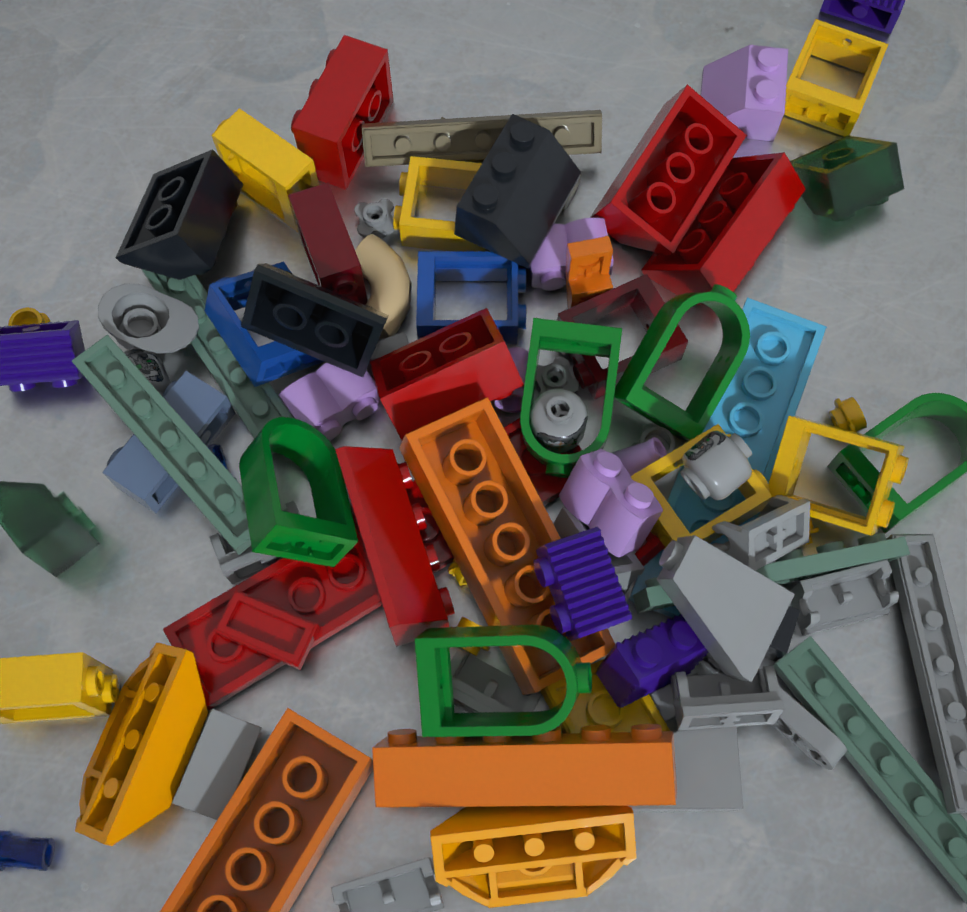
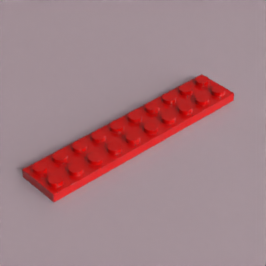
M520 418L505 426L504 429L543 505L545 506L560 497L559 494L568 478L552 477L545 474L546 466L538 462L529 453L524 444ZM577 445V447L568 452L558 454H573L582 451V449ZM414 480L412 481L413 488L406 489L411 504L420 503L427 526L426 529L420 530L424 546L433 544L440 569L452 563L454 557ZM355 515L353 520L358 542L335 567L282 558L163 628L171 646L194 653L207 710L210 711L285 665V663L219 636L214 632L235 589L319 624L321 628L311 648L382 606Z

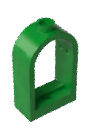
M714 284L710 292L685 293L667 301L655 316L617 383L614 399L652 423L666 428L679 439L690 441L702 434L741 365L749 347V324L744 311L735 302L737 295L724 286ZM702 303L710 307L720 320L723 332L722 344L686 410H683L644 386V383L682 316L692 306Z
M533 318L520 424L522 438L527 450L538 462L546 466V475L569 478L581 455L604 448L611 426L622 328ZM540 350L609 358L600 432L593 443L580 452L573 454L551 452L539 444L531 431L530 411L534 399Z
M928 393L918 396L864 434L882 439L910 419L930 418L947 426L954 433L960 445L961 458L958 467L908 504L893 487L891 488L888 500L895 502L893 514L887 528L879 526L885 534L967 473V403L960 398L945 393ZM849 444L839 451L827 467L868 513L880 472L862 453L867 448Z
M277 417L268 421L244 451L239 462L252 552L335 567L358 542L346 484L335 448L320 431L306 422L291 417ZM271 452L279 453L289 458L304 472L311 487L317 518L282 511Z
M507 625L427 628L414 639L422 737L533 736L544 734L558 727L568 717L580 693H591L592 691L590 662L582 663L572 643L558 631L546 626ZM534 646L553 656L564 672L567 688L566 697L559 705L552 709L536 712L455 713L450 647Z

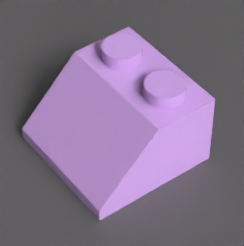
M748 45L705 65L703 68L700 95L747 135L745 139L774 142L785 113L788 49Z

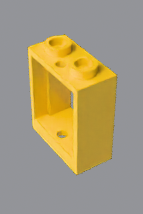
M815 19L786 84L784 115L849 138L889 44ZM813 55L864 73L855 98L802 80L801 77L810 56Z
M239 108L230 118L223 120L211 135L218 155L243 183L242 193L298 232L288 195L319 185L314 161Z
M410 156L408 172H401L399 195L404 196L402 206H395L393 228L394 230H400L402 246L443 251H489L454 235V221L414 217L419 185L466 190L482 163Z
M788 416L769 480L770 494L773 497L782 495L797 501L802 499V497L793 495L811 433L881 452L886 455L866 517L810 500V517L870 536L878 532L879 526L887 528L895 506V502L888 500L893 482L901 484L909 461L908 457L902 456L904 446L806 418Z
M719 424L631 476L632 480L644 484L653 492L663 509L651 532L663 543L665 548L671 541H677L678 537L693 535L711 543L724 535L713 531L712 526L723 521L740 525L761 512L773 497L769 492L770 487L766 478L760 471L752 469L751 477L738 487L746 500L694 532L689 533L654 482L682 466L684 453L708 433L719 431L730 437L731 434H726Z
M84 652L0 658V724L110 716L112 703L118 699L119 682L117 675L113 674V669Z

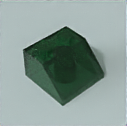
M847 135L790 161L806 188L801 197L813 214L831 218L835 222L854 217L855 211L866 206L883 204L889 200L888 196L904 189L898 147L895 142Z
M0 481V525L22 554L53 576L58 577L100 544L91 533L96 524L64 491L57 496L45 484Z

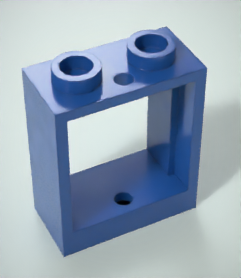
M418 251L416 310L418 339L459 321L435 320L436 281H507V320H494L506 345H517L518 329H526V304H518V293L526 292V268H518L517 263L489 251Z
M284 261L272 265L292 273ZM253 270L234 277H223L215 283L209 284L204 311L254 387L324 361L276 341L258 347L247 329L241 327L242 322L235 313V310L246 307L254 274Z

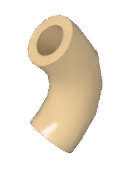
M370 234L360 242L355 251L361 264L363 277L369 282L371 287V296L366 305L389 315L379 340L396 335L410 310L412 282L402 258L384 240L374 234Z

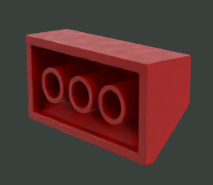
M687 84L663 105L590 218H604L607 233L621 244L667 256L672 255L747 135Z
M785 152L732 158L675 252L670 256L654 252L641 269L644 275L647 274L652 281L676 295L710 292L714 284L724 286L734 292L747 272L752 269L766 245L774 238L775 232L787 215L792 212L795 204L806 190Z
M350 446L336 448L338 461L396 647L415 641L414 639L427 628H448L447 616L455 614L447 587L438 589L433 573L441 569L433 544L424 546L420 530L427 528L420 503L411 504L406 489L413 488L407 463L398 464L393 449Z

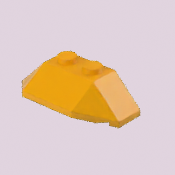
M156 643L150 650L149 657L139 664L124 683L83 775L79 800L80 816L76 820L75 832L105 845L113 846L170 808L208 715L193 652Z
M629 806L465 807L430 831L435 881L445 887L451 886L462 895L488 908L586 897L612 878L623 865L627 866L637 858L634 813L632 807Z

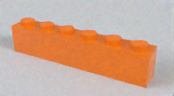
M658 724L631 726V732H611V727L608 725H588L581 727V733H561V727H556L547 733L533 736L422 737L417 736L415 729H397L389 731L387 733L388 737H385L372 747L376 807L676 805L677 779L673 731H662L661 725Z

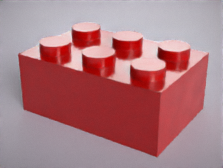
M343 35L337 48L329 52L326 67L320 78L312 82L308 99L302 110L299 109L295 112L291 123V131L294 133L297 149L313 159L319 181L328 182L330 185L347 190L364 158L362 124L382 123L394 102L388 49Z
M487 308L370 362L379 398L402 441L406 434L487 397L490 401L502 400L510 396L515 389L524 386L508 347Z

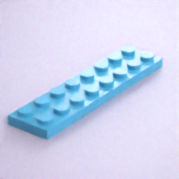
M747 297L742 310L747 317L750 329L749 347L741 365L703 432L719 424L726 434L732 435L735 433L740 436L752 451V455L748 458L751 468L760 471L769 484L788 416H795L827 326ZM682 465L667 502L689 533H692L746 499L738 488L723 500H715L711 497L705 500L701 499L683 479L680 473L684 469V465ZM760 512L738 526H742L758 518ZM722 535L721 537L717 538L709 544H724L728 542L729 539L725 535ZM664 549L644 566L645 569L642 574L637 576L628 599L629 601L634 602L633 595L647 588L646 580L659 576L663 568L659 565V560ZM676 606L654 610L671 618L674 615H680Z

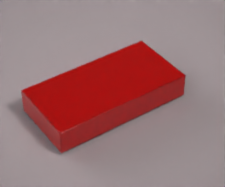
M235 589L214 632L219 636L301 670L321 627L315 622Z

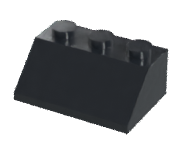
M511 115L456 206L454 235L529 269L581 175L579 168L550 130L517 115Z
M213 149L154 173L115 258L122 264L178 280L196 274L202 275L207 273L216 263L217 252L227 234V226L232 213L238 205L237 200L243 183Z
M264 263L257 264L254 270L241 327L355 375L364 377L389 315L333 292L328 288L295 276L288 271Z

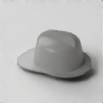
M122 284L113 287L102 296L98 305V319L103 328L128 350L136 349L141 352L157 354L173 353L188 346L195 339L199 330L198 316L192 307L178 299L141 284Z

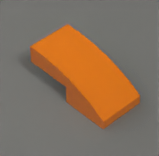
M609 236L567 243L566 291L568 309L613 289L609 275L613 248Z

